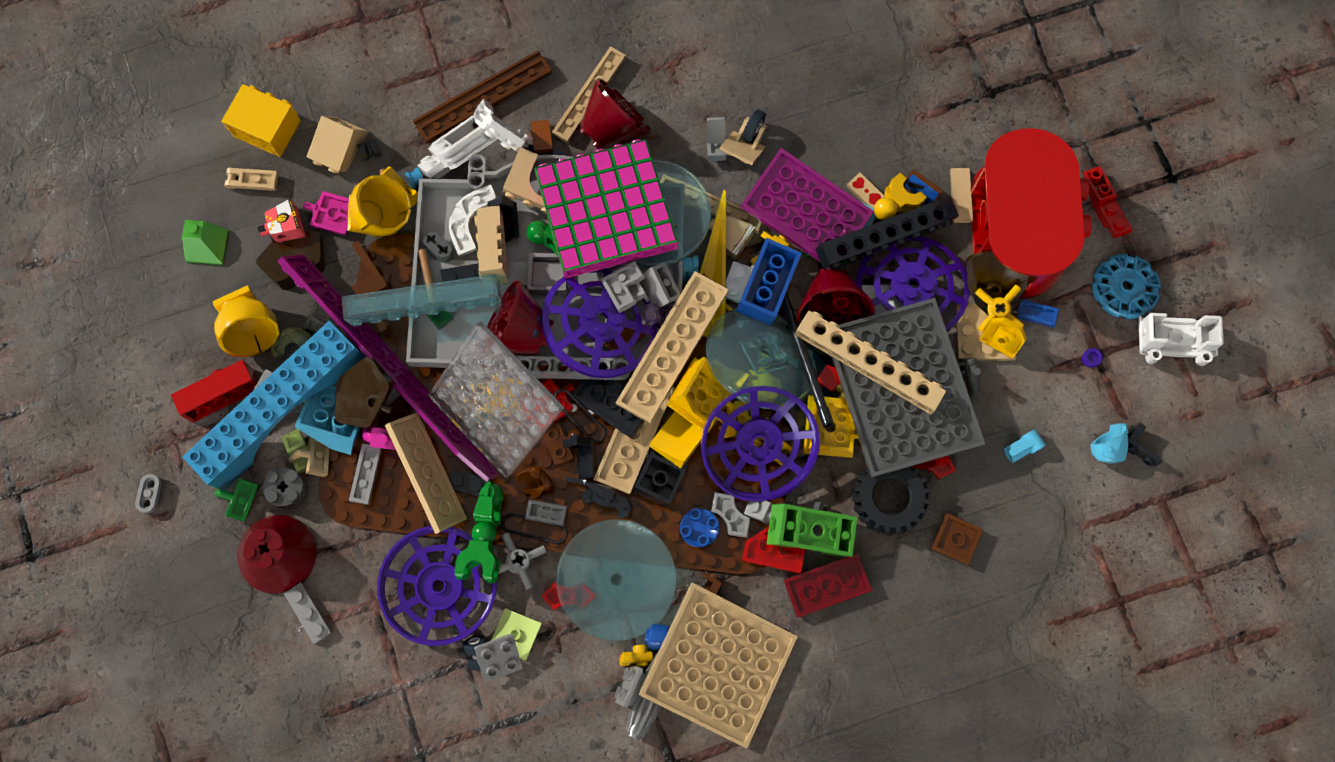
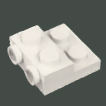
M733 261L726 279V288L729 289L726 295L727 300L739 303L754 265L749 267Z

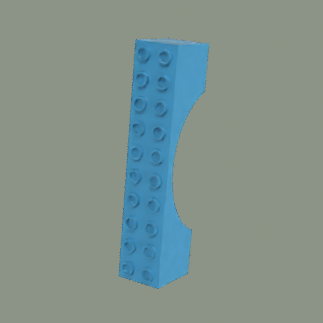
M328 321L183 455L182 458L207 485L226 490L253 465L255 454L263 440L289 412L317 392L337 385L341 375L366 358V356L331 321Z

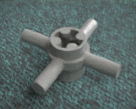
M509 533L502 535L509 554L506 557L505 563L500 564L499 574L506 570L512 573H519L526 590L534 587L526 569L531 559L546 553L544 546L526 553L522 549H516ZM518 556L523 565L520 566L519 563L513 564L511 560Z

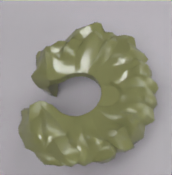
M290 326L282 329L274 345L271 347L273 358L276 361L283 358L286 346L290 343H295L300 348L311 338V334L303 330L302 327Z

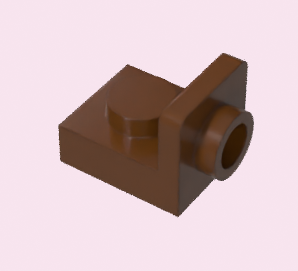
M712 573L709 575L704 574L703 580L712 584L711 587L707 586L706 590L717 595L722 586V583L719 581L720 578Z

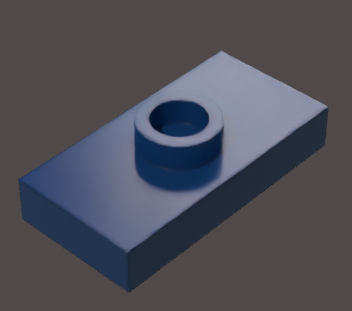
M1021 299L1017 318L1054 328L1059 308Z

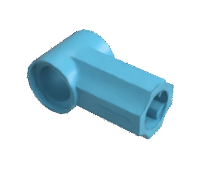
M1034 429L1022 436L1020 440L1004 448L1008 460L1014 463L1030 453L1037 452L1045 447L1046 444L1038 431Z

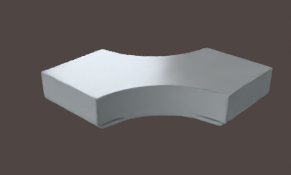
M715 492L712 513L723 518L728 528V535L747 538L750 517L742 515L737 510L733 496Z

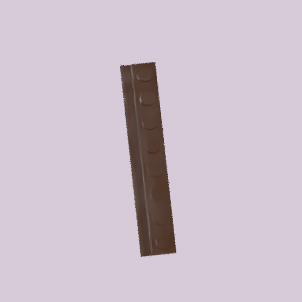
M537 50L412 121L426 144L473 116L483 99L494 107L552 74V70L540 54V51Z

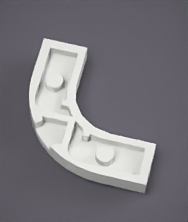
M491 184L467 194L455 205L456 208L449 220V232L459 258L477 251L470 234V221L477 214V208L488 207L487 202L495 199L496 195Z

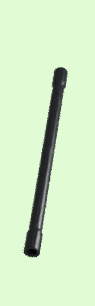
M786 291L781 306L814 397L823 428H829L834 425V421L824 399L805 342L795 335L799 325Z

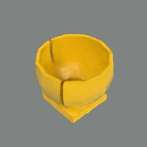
M373 175L365 178L354 187L349 195L348 231L373 237L389 236L396 233L407 223L411 213L408 193L398 181L386 175Z
M248 285L212 301L219 313L214 322V330L221 350L236 357H250L261 354L255 336L258 339L262 352L274 345L279 336L276 316L270 307L257 299Z

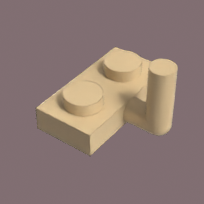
M309 437L308 450L299 448L288 460L291 463H295L300 457L307 458L306 474L326 477L328 475L330 448Z

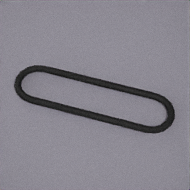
M567 389L557 390L554 394L555 404L588 438L593 439V442L603 441L606 437L604 426ZM566 392L602 428V438L598 440L593 439L557 402L558 393Z
M515 513L505 514L501 519V526L505 531L546 542L560 544L566 540L568 535L567 529L564 526L553 524L547 525L560 527L565 532L564 538L560 541L507 529L504 526L506 517L514 516L525 519V516Z

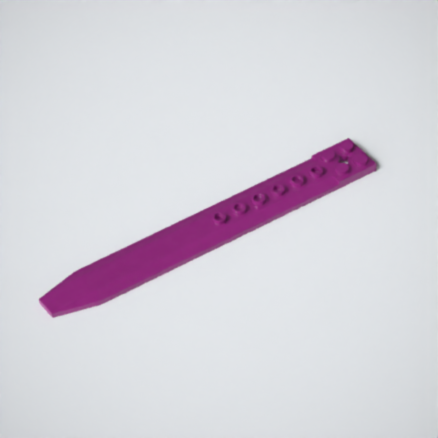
M305 255L281 256L278 263L282 270L290 275L299 288L308 291L366 357L374 358L392 379L395 389L453 453L486 482L496 479L499 474L476 442Z

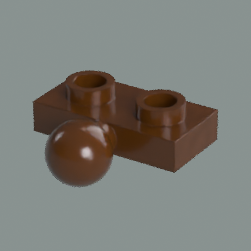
M556 423L542 431L555 466L575 459L570 448H563V440L571 438V435L581 434L583 437V433L580 430L573 429L568 433V436H565L561 424Z

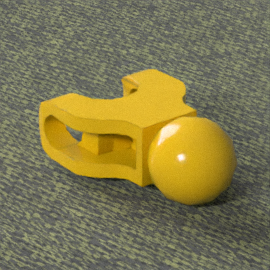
M900 173L886 187L885 197L875 203L874 214L878 219L886 220L899 213H905L920 207L927 196L921 191L916 194L907 192L903 186L907 177Z

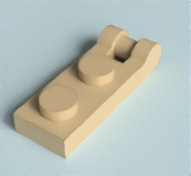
M227 168L226 175L228 178L225 180V188L276 191L277 171Z

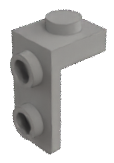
M725 117L707 118L708 161H726V153L719 149L725 141Z

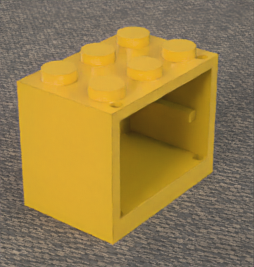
M242 84L221 122L233 137L281 158L301 120L289 101L282 99V101L278 100L271 93L266 92L265 94L260 92L255 86L250 85L248 87Z

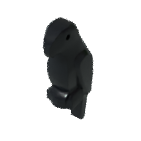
M565 477L567 482L588 487L585 489L582 499L584 504L591 505L595 503L604 508H616L618 518H627L631 514L632 503L612 487L587 480Z

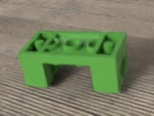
M774 504L771 508L767 544L819 551L821 554L839 557H853L857 517L789 504ZM815 525H818L821 529L818 536L813 533Z

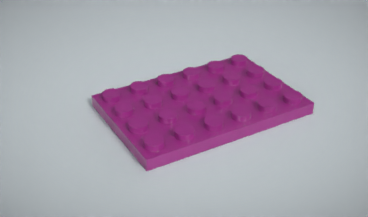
M780 148L740 206L741 209L819 262L820 260L815 251L818 245L863 228L874 212L782 148ZM837 249L838 254L842 255L841 250Z

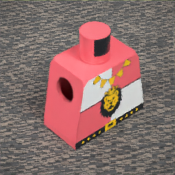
M288 199L266 211L264 215L267 223L257 227L261 237L270 234L276 242L306 236L298 207L292 199Z

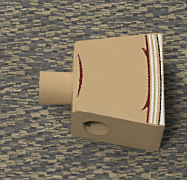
M726 216V254L733 260H737L753 236L755 226L731 216ZM714 218L710 221L708 225V228L711 230L714 226Z

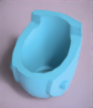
M1124 423L1112 424L1109 426L1108 432L1091 443V453L1097 461L1109 464L1125 461L1128 451V426Z

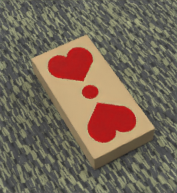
M861 173L856 175L846 186L863 203L874 208L875 203L879 199L885 197Z

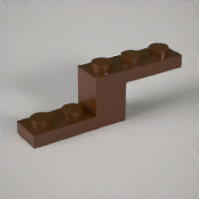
M356 241L351 245L371 275L353 285L352 288L381 333L386 337L391 334L388 329L391 325L385 316L381 318L378 313L381 310L375 301L391 291L388 287L391 283L385 274L381 276L378 272L381 268L376 260L371 261L368 257L371 253L366 245L361 246Z

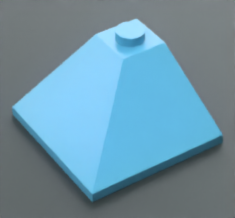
M330 386L306 399L295 428L332 450L351 455L361 427L337 422L335 418L336 387Z

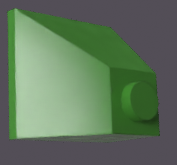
M185 220L182 234L185 261L187 263L223 265L229 230L205 221Z

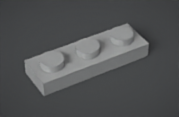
M362 444L349 497L350 502L370 505L383 448Z
M303 583L284 593L313 644L319 643L332 634Z

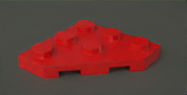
M769 526L745 542L743 562L801 573L805 549L768 545Z

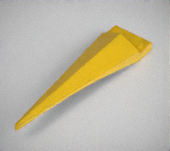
M724 190L700 274L705 273L707 278L726 288V191ZM726 297L703 336L723 338L726 320Z

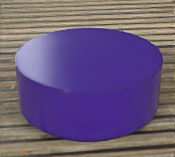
M1089 348L1082 354V362L1088 368L1097 367L1103 359L1101 352L1095 348Z

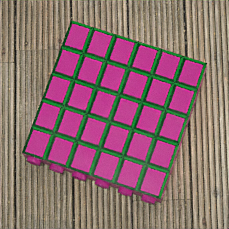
M637 139L628 144H618L613 148L598 149L593 153L579 154L574 158H563L554 163H543L538 167H534L565 279L678 249V240L647 139Z

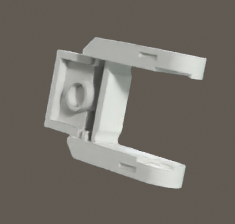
M484 99L480 102L473 114L475 123L485 130L484 133L491 139L496 137L501 141L500 144L508 150L512 148L517 152L519 148L529 146L526 140H533L530 130L523 126L516 131L493 115L494 111L489 102Z
M473 115L434 141L429 147L432 156L424 157L417 166L422 173L431 178L446 167H449L450 170L457 168L469 160L471 156L495 142L497 138L491 139L486 137L485 130L480 126L474 129L473 122L475 120Z

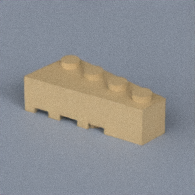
M500 205L477 208V216H474V220L478 230L476 241L478 245L477 256L480 280H483L486 286L509 283L502 210Z

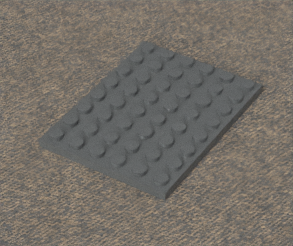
M935 298L839 325L841 330L852 332L857 336L858 340L869 342L874 346L875 350L888 353L894 361L905 363L911 371L922 373L925 375V379L930 382L939 383L946 390L936 410L930 415L832 357L871 478L985 445ZM832 338L834 344L839 345L842 343L839 338ZM849 348L851 354H859L856 348ZM866 358L868 364H876L873 358ZM889 367L883 368L885 374H893ZM906 377L900 378L902 384H910ZM918 388V392L921 395H927L925 388Z

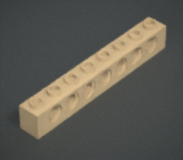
M808 311L796 330L795 335L930 415L936 410L946 392L939 383L930 382L925 379L926 377L922 373L911 371L905 363L896 362L891 359L888 353L875 350L874 346L869 342L858 340L855 334L841 330L838 324L832 321L829 323L817 312L812 313ZM815 328H822L825 333L819 335L815 332ZM837 337L842 343L836 345L832 342V338ZM849 348H856L859 354H851ZM866 358H873L876 364H868ZM889 367L893 374H885L883 368ZM906 377L910 384H902L900 378ZM918 388H925L927 395H921L918 392Z

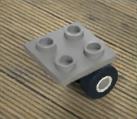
M512 633L487 642L486 637L483 635H474L463 642L465 653L472 655V657L467 659L470 669L481 670L484 682L522 669Z

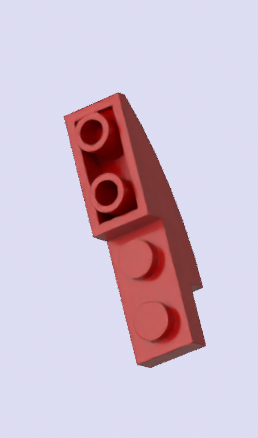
M1101 166L1084 171L1082 173L1083 178H1087L1089 182V197L1102 226L1108 228L1113 238L1131 233L1132 227L1117 203V194Z

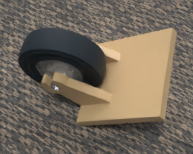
M757 109L751 118L747 116L739 132L733 131L719 149L727 155L740 159L743 163L753 165L766 148L760 144L767 128L764 125L766 113Z

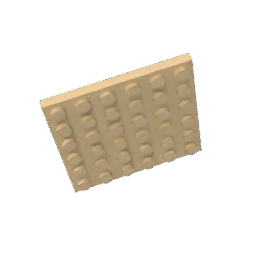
M691 583L638 695L744 748H748L798 636Z

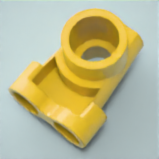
M648 645L633 646V653L622 652L619 658L620 666L636 664V667L639 668L647 667L648 663H651L653 660L652 652H649Z

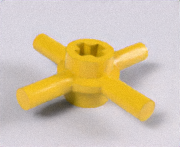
M1015 285L1004 298L998 297L994 299L979 288L975 294L988 304L989 315L977 329L983 333L992 318L1006 317L1023 327L1024 324L1011 314L1010 302L1021 291V288ZM995 305H1002L1004 312L997 313Z

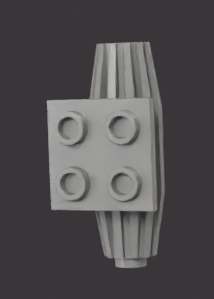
M657 654L645 673L642 672V668L633 665L626 668L622 677L624 679L621 687H618L614 697L616 698L615 703L626 708L631 706L626 731H629L628 736L637 740L640 737L644 738L661 708L660 705L638 695Z

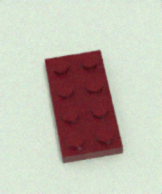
M858 553L854 554L853 557H846L783 580L797 618L872 591Z

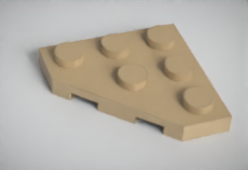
M959 304L955 305V315L961 307ZM968 304L963 316L956 324L957 361H964L968 357H976V361H1015L1016 355L1012 359L979 340L983 333L977 328L988 315L976 304Z

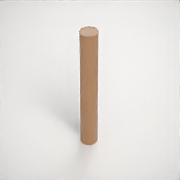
M420 249L418 253L430 305H435L438 302L426 249Z

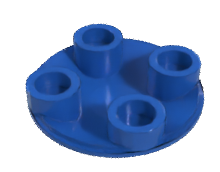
M693 508L682 518L680 533L687 544L697 548L706 547L716 540L719 534V522L712 512L706 509Z

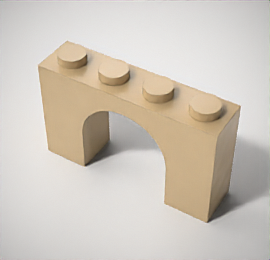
M521 147L511 167L502 193L508 199H518L523 201V205L530 208L535 206L541 209L542 213L546 214L543 199L534 192L529 180L538 154Z

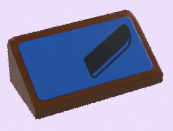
M915 169L911 171L903 184L904 188L912 194L919 193L920 191L927 196L924 201L926 204L939 200L943 193L942 189Z

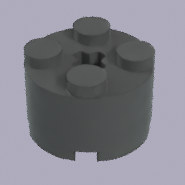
M281 467L267 473L263 484V492L267 501L281 509L290 510L300 506L307 498L308 483L295 470Z

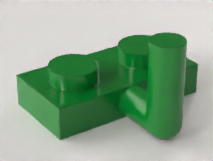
M239 478L233 493L222 489L216 490L214 492L215 497L230 500L224 516L245 522L258 485Z

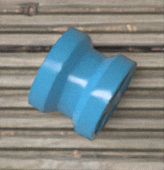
M418 167L414 168L412 172L405 173L412 189H416L419 185V179H424Z

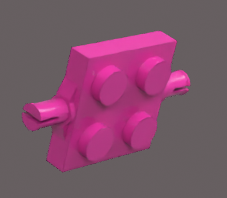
M322 191L320 199L316 204L304 202L303 209L313 211L311 227L347 237L349 232V198Z

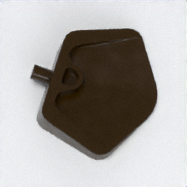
M305 231V237L283 242L273 240L257 258L256 264L282 290H288L297 285L290 275L282 270L278 263L281 256L305 255L323 273L325 268L323 239L318 232Z
M992 250L972 254L966 258L967 285L972 294H975L981 288L993 299L998 297L1004 298L1017 285L1021 288V291L1012 300L1016 301L1035 278V276H1027L1010 270L995 257Z
M364 358L339 378L336 387L335 406L337 422L366 428L374 426L381 411L388 415L391 413L393 408L385 403L393 390L394 383L374 358Z

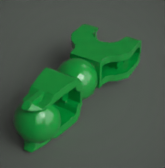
M487 481L481 488L473 512L474 521L477 523L472 529L473 540H470L469 546L457 556L455 565L457 580H467L472 569L479 565L483 566V578L487 583H495L498 579L500 562L494 555L492 543L497 536L495 527L501 524V503L504 499V492L499 485Z

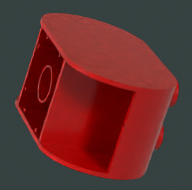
M1024 128L1008 132L999 137L990 146L985 157V166L976 173L971 182L973 254L992 250L995 257L1010 270L1027 276H1035L1019 299L1033 298L1048 291L1078 257L1082 250L1084 239L1091 235L1090 214H1083L1082 201H1086L1088 198L1089 182L1087 178H1080L1078 159L1064 140L1051 132L1035 128Z

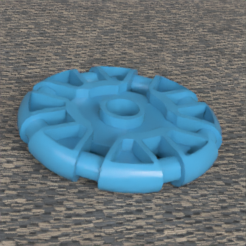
M1128 254L1111 256L1106 262L1103 261L1099 264L1093 275L1095 279L1094 283H1092V291L1096 301L1101 303V308L1114 317L1118 318L1121 316L1125 317V319H1136L1139 315L1142 317L1147 311L1150 312L1154 309L1160 298L1158 294L1159 290H1161V283L1157 272H1154L1150 267L1151 264L1136 255L1132 257L1128 256ZM1127 263L1132 264V269L1127 268ZM1113 266V267H1115L1117 270L1113 271V270L1111 269V267ZM1144 271L1148 277L1145 278L1141 272ZM1102 279L1108 280L1107 283H1102ZM1123 282H1129L1132 287L1131 290H1126L1122 285ZM1146 287L1151 289V293L1145 292ZM1107 294L1111 296V301H1108L1105 297ZM1139 300H1141L1143 303L1141 307L1137 303ZM1127 305V310L1121 309V306Z

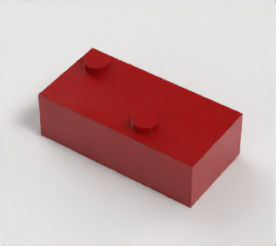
M240 360L224 369H217L211 373L212 375L171 394L179 415L195 423L247 397L254 391L259 381L254 369L243 360Z

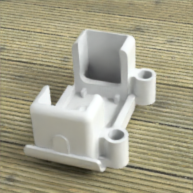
M1150 313L1145 318H1142L1141 315L1138 316L1139 352L1145 355V359L1149 364L1156 363L1162 356L1195 357L1198 366H1205L1212 361L1213 357L1218 356V348L1224 344L1223 319L1221 316L1205 315L1199 320L1166 318V313Z

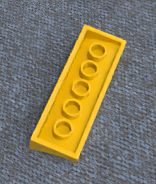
M715 359L710 365L713 371L734 385L730 395L741 390L749 378V375L727 366L718 359ZM697 392V398L702 401V394ZM723 406L721 411L724 412L726 410V407ZM674 411L650 442L649 446L676 466L682 468L701 443L703 431Z

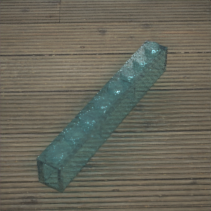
M496 274L342 297L343 319L352 326L362 325L363 322L379 323L384 319L399 320L400 317L404 316L414 318L420 316L419 314L425 313L435 315L439 311L455 312L460 308L475 309L480 305L490 307L502 302L500 280Z

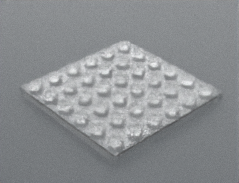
M482 321L474 326L428 394V397L506 479L514 473L564 409L559 401Z

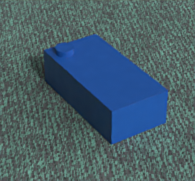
M766 238L736 312L771 326L778 314L801 252Z

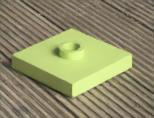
M505 608L491 641L512 633L520 659L527 661L542 623Z

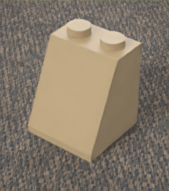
M321 116L307 158L312 159L313 164L329 167L328 170L333 173L347 172L359 151L357 144L364 142L369 131L338 117Z

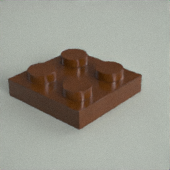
M945 513L930 550L968 566L983 529Z

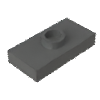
M529 499L525 519L564 526L568 506Z

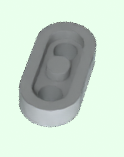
M147 474L140 480L135 506L140 512L151 513L157 508L162 487V481L158 476ZM154 482V487L150 488V484ZM150 501V505L146 507V502Z

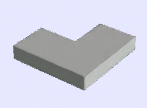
M633 261L601 279L619 313L637 304L628 288L642 281L645 277L636 261Z

